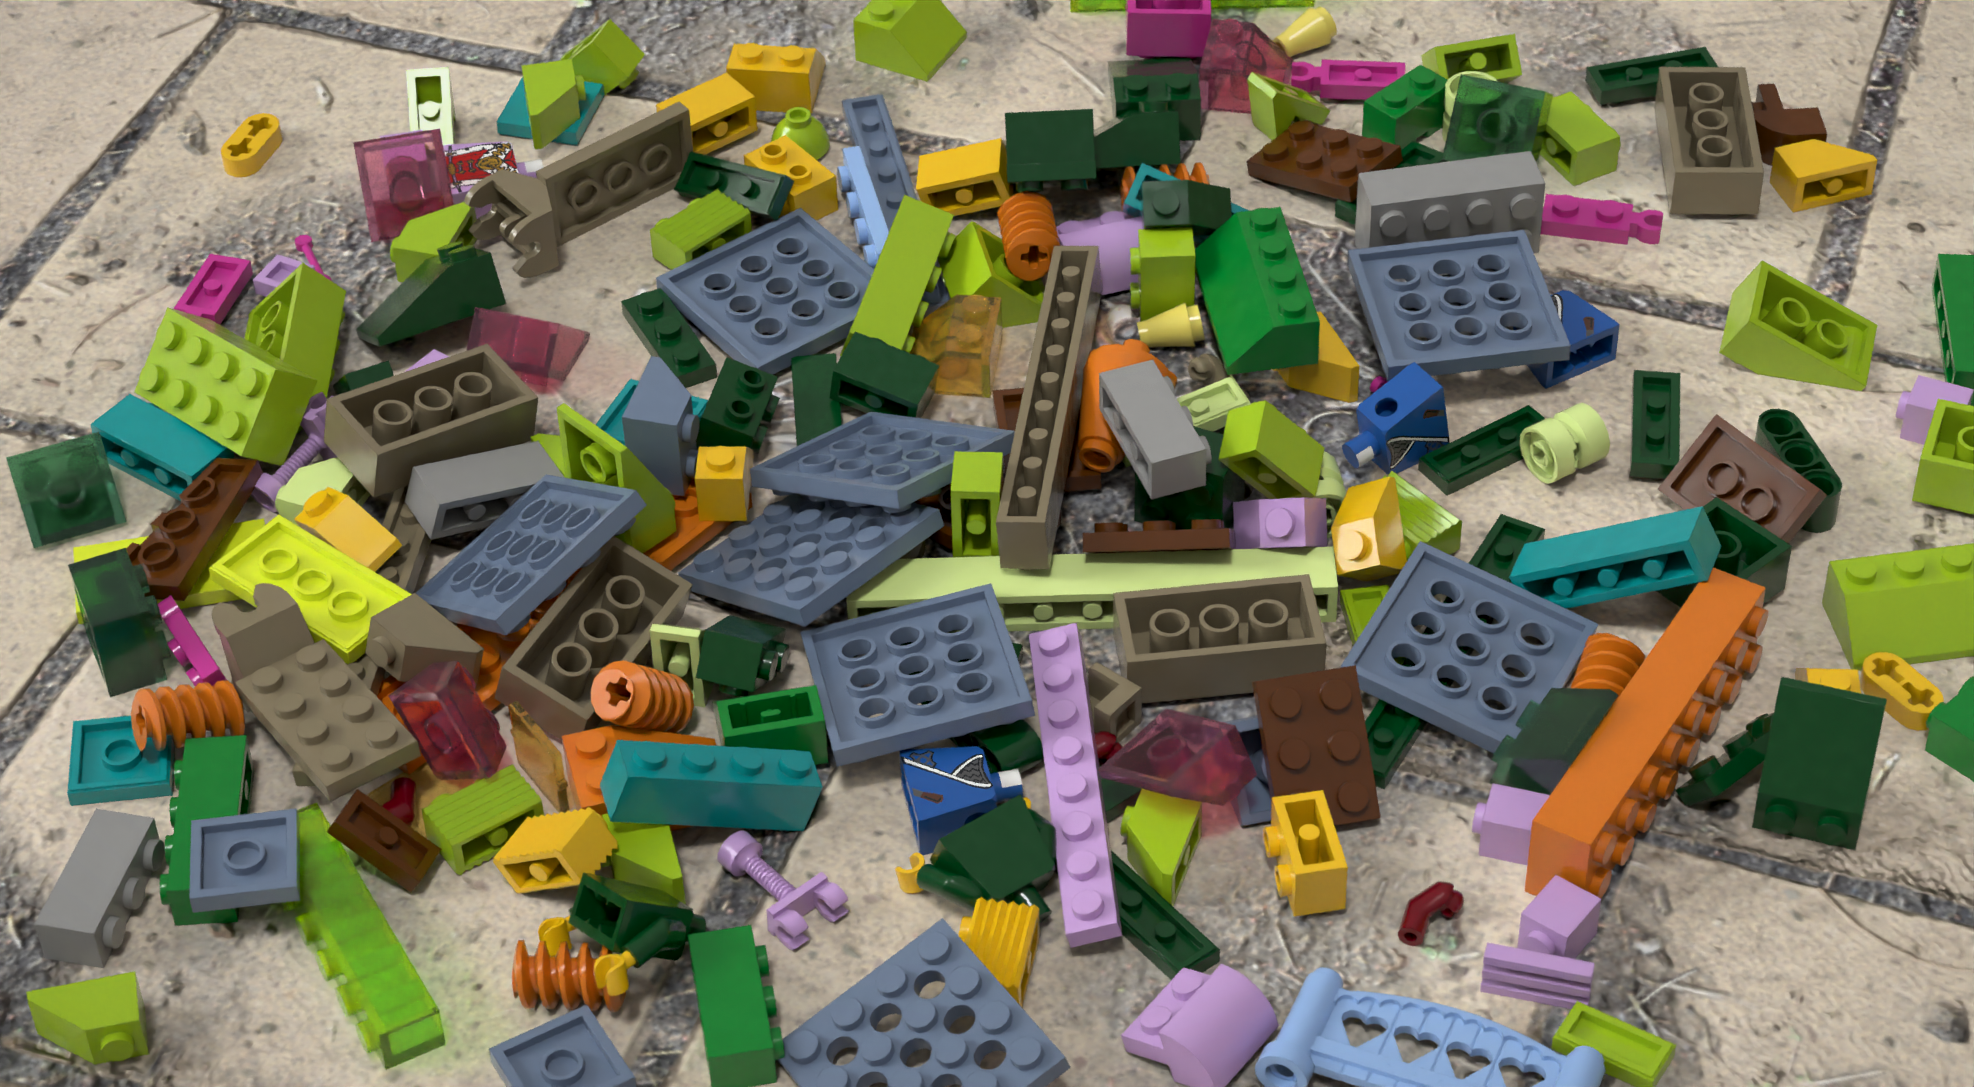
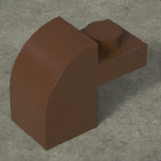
M1775 83L1758 84L1756 101L1752 102L1762 163L1772 166L1774 148L1811 139L1826 142L1827 131L1818 107L1784 109Z

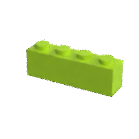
M904 195L840 356H842L855 331L868 337L881 339L886 344L905 352H911L916 338L908 335L911 325L917 328L920 327L929 305L928 302L921 300L924 291L933 293L942 268L935 266L938 257L946 259L955 238V234L948 232L953 214Z

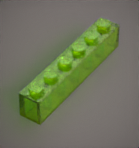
M316 802L297 810L300 822V900L282 902V905L287 912L295 909L298 914L295 917V922L306 946L315 944L318 950L315 952V958L325 981L327 982L332 979L336 981L338 987H335V993L346 1017L355 1015L359 1023H356L355 1027L365 1052L369 1054L375 1051L384 1068L388 1070L446 1045L440 1011L341 842L326 832L331 825L318 803Z

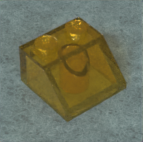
M955 295L925 317L919 328L913 327L912 337L916 339L910 354L923 356L928 361L940 365L934 394L991 398L1003 340L1002 298L981 295Z

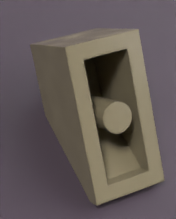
M414 593L371 617L365 653L376 665L383 667L398 681L470 689L478 683L484 648Z

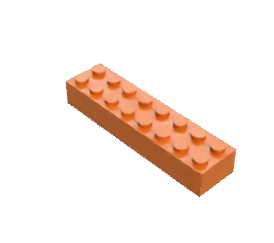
M1714 567L1709 579L1697 584L1532 820L1525 892L1537 896L1550 880L1557 875L1602 899L1610 884L1612 870L1615 865L1623 866L1627 862L1633 849L1634 837L1638 831L1645 833L1649 829L1656 813V804L1660 798L1667 800L1671 796L1678 780L1679 770L1682 766H1691L1698 753L1700 739L1703 734L1710 736L1714 732L1720 719L1721 707L1724 703L1732 704L1741 687L1742 676L1745 672L1752 674L1756 669L1763 647L1757 644V640L1768 619V610L1763 609L1766 587Z

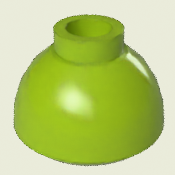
M803 107L789 109L785 114V118L775 127L771 137L772 142L786 135L816 160L824 156L830 147L829 136L823 124L817 118L811 116L808 109Z

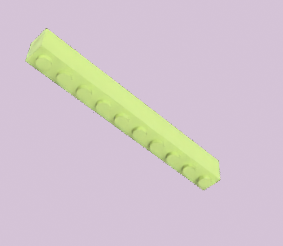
M1333 546L1053 554L1049 569L1033 570L1001 568L999 556L898 559L847 596V613L849 620L991 583L1008 631H1042L1072 623H1077L1079 629L1113 628V593L1309 574L1321 622H1336L1338 582ZM954 630L948 633H956L961 630Z

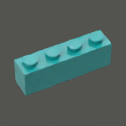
M1703 506L1526 543L1509 578L1512 584L1567 609L1707 581L1721 549V544Z
M628 740L616 741L600 782L610 822L804 831L823 788L810 751Z

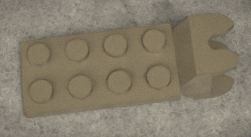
M677 102L537 170V178L501 169L483 178L468 191L464 203L469 207L482 208L488 204H492V207L487 214L479 217L469 229V233L479 240H488L501 235L523 255L513 266V271L520 277L531 278L539 276L559 266L558 246L675 188L690 152H693L689 109L680 102Z
M269 583L255 585L253 598L257 608L251 612H242L236 605L222 602L214 606L212 620L221 639L232 677L231 683L242 700L243 708L247 712L251 711L330 802L421 756L417 740L324 639L314 643L298 603L284 589Z

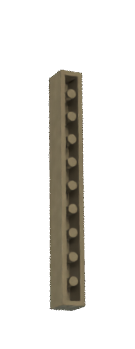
M1054 246L996 519L1001 568L1022 570L1050 568L1081 404L1083 368L1091 351L1102 293L1099 246Z

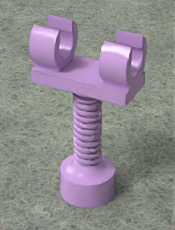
M323 392L315 394L310 398L300 423L309 438L272 476L262 473L251 493L252 497L262 507L271 512H277L275 500L279 489L288 483L298 468L308 466L319 453L324 460L337 457L324 443L327 398Z
M742 830L733 833L724 841L719 849L717 859L725 869L736 877L747 873L778 900L777 903L767 909L768 931L773 936L777 935L781 943L790 950H795L809 940L802 933L809 928L803 916L814 908H817L819 913L829 922H835L849 912L842 905L849 900L847 895L837 884L829 882L828 877L824 873L820 872L796 889L760 858L763 849L762 845L746 831Z

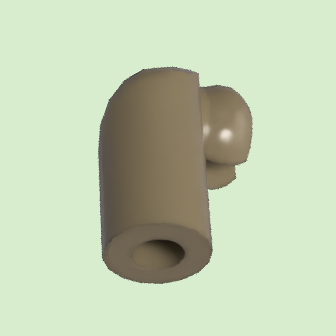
M1201 354L1199 357L1193 358L1188 365L1190 377L1195 382H1202L1205 386L1230 377V375H1227L1226 369L1219 359L1211 354ZM1242 389V391L1249 400V394L1244 389Z

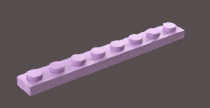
M1077 623L1029 634L1051 820L1056 828V861L1065 934L1071 948L1122 936L1082 638Z

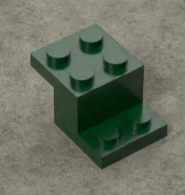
M1093 109L1005 113L1008 185H1017V193L1025 191L1044 192L1043 183H1061V191L1087 190V181H1096Z

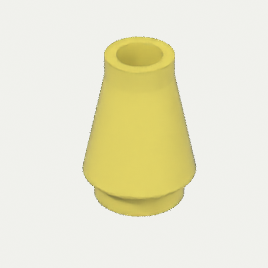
M1308 8L1283 33L1273 39L1274 47L1277 53L1287 60L1294 55L1328 45L1331 42V38L1337 34L1336 24L1325 8Z
M1183 303L1150 319L1137 322L1140 341L1144 342L1148 347H1195L1194 342L1205 340L1198 305L1186 307V303Z

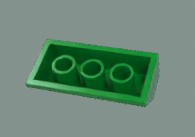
M1281 207L1258 208L1250 211L1236 212L1195 249V273L1227 375L1318 364L1320 320Z

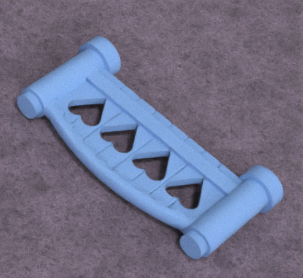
M1320 967L1306 977L1276 1040L1264 1047L1255 1065V1073L1258 1080L1265 1087H1307L1313 1073L1341 1080L1358 1087H1506L1500 1068L1505 1065H1513L1518 1067L1523 1073L1536 1072L1544 1078L1543 1081L1532 1087H1599L1605 1074V1066L1602 1054L1592 1047L1579 1046L1567 1056H1564L1513 1029L1457 1008L1416 998L1343 989V980L1336 971ZM1351 1017L1358 1018L1366 1025H1381L1386 1029V1032L1358 1047L1350 1045L1343 1021ZM1401 1033H1408L1413 1035L1418 1041L1431 1040L1438 1045V1048L1410 1063H1406L1402 1060L1395 1036ZM1453 1049H1460L1471 1057H1486L1490 1060L1491 1064L1464 1079H1458L1455 1077L1447 1052Z

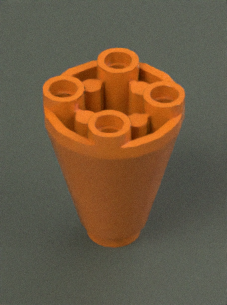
M1127 339L1123 345H1102L1090 351L1084 365L1078 448L1080 451V461L1091 470L1109 472L1126 456L1099 409V373L1154 360L1162 376H1168L1171 379L1175 390L1178 382L1176 375L1169 371L1164 363L1150 354L1149 347L1142 341Z

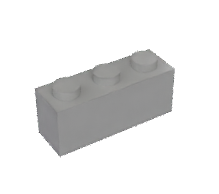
M1154 360L1099 373V409L1150 498L1155 499L1205 486L1206 465L1210 464L1212 460L1209 443L1205 436H1198L1193 427V420L1188 407L1180 406L1176 399L1171 379L1168 376H1162Z
M539 441L415 466L412 469L405 503L429 538L436 539L489 527L546 474L559 477L564 476Z
M102 809L95 810L35 922V928L45 959L104 968L113 949L119 948L122 944L125 926L133 910L141 906L145 896V887L153 871H158L163 863L165 845L159 839L154 818Z

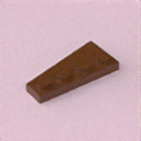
M216 458L179 495L182 503L167 513L162 512L150 524L153 532L141 545L132 542L120 554L123 563L113 573L104 571L94 581L100 596L164 600L171 595L174 600L185 601L253 492L258 479L261 477L263 472L258 460Z

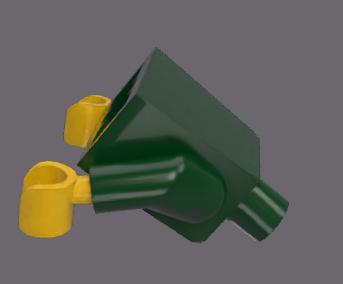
M1018 795L940 838L930 858L932 864H925L924 856L921 853L916 852L909 857L912 869L905 870L900 866L895 868L900 889L903 892L913 894L926 890L970 911H974L976 901L981 897L987 901L992 898L996 902L1004 900L1007 904L1012 901L1017 905L1025 903L1028 907L1035 904L1039 908L1041 923L1052 913L1039 892L1047 886L1055 871V864L1057 863L1056 828L1051 822L1031 809L1029 798H1022L1021 795Z
M583 872L574 905L568 910L570 915L566 918L555 917L546 919L541 922L538 929L540 941H546L550 956H556L561 942H567L569 950H571L572 944L569 932L575 929H579L580 932L585 933L612 952L622 953L621 955L608 954L601 956L595 961L594 965L597 988L601 989L607 986L608 994L610 996H617L626 992L629 988L627 969L632 966L639 968L651 958L678 960L682 956L685 944L689 945L688 934L706 932V921L702 915L693 914L691 907L662 890Z

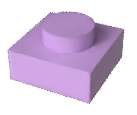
M277 254L253 279L255 293L267 297L304 262ZM305 263L315 270V266Z

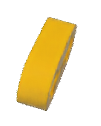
M261 113L252 115L242 122L221 148L224 171L228 175L240 178L248 177L262 168L283 141L279 119L272 114Z
M1876 652L1864 659L1860 676L1861 690L1866 695L1887 699L1885 711L1906 728L1916 731L1929 730L1926 727L1927 719L1931 711L1939 703L1944 702L1942 692L1911 665L1895 654Z

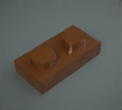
M359 789L350 797L326 831L410 893L420 883L442 850Z

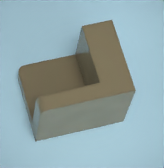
M1095 662L1088 669L1089 696L1094 733L1100 731L1110 732L1116 736V741L1120 742L1141 723L1142 688L1100 663Z

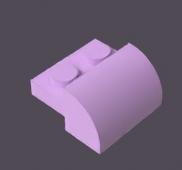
M1109 211L1100 217L1083 221H1066L1056 227L1060 246H1099L1102 283L1101 296L1130 289V282H1138V275H1131L1130 248L1138 247V229H1142L1141 216L1132 218L1123 211Z
M1220 964L1211 975H1207L1183 967L1122 1033L1121 1037L1126 1052L1169 1065L1174 1082L1189 1087H1225L1279 1027L1270 1002L1261 990L1247 977L1233 968Z

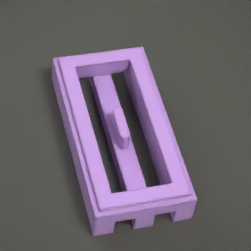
M1487 943L1483 959L1484 966L1480 992L1572 1009L1577 1001L1589 1006L1595 963Z

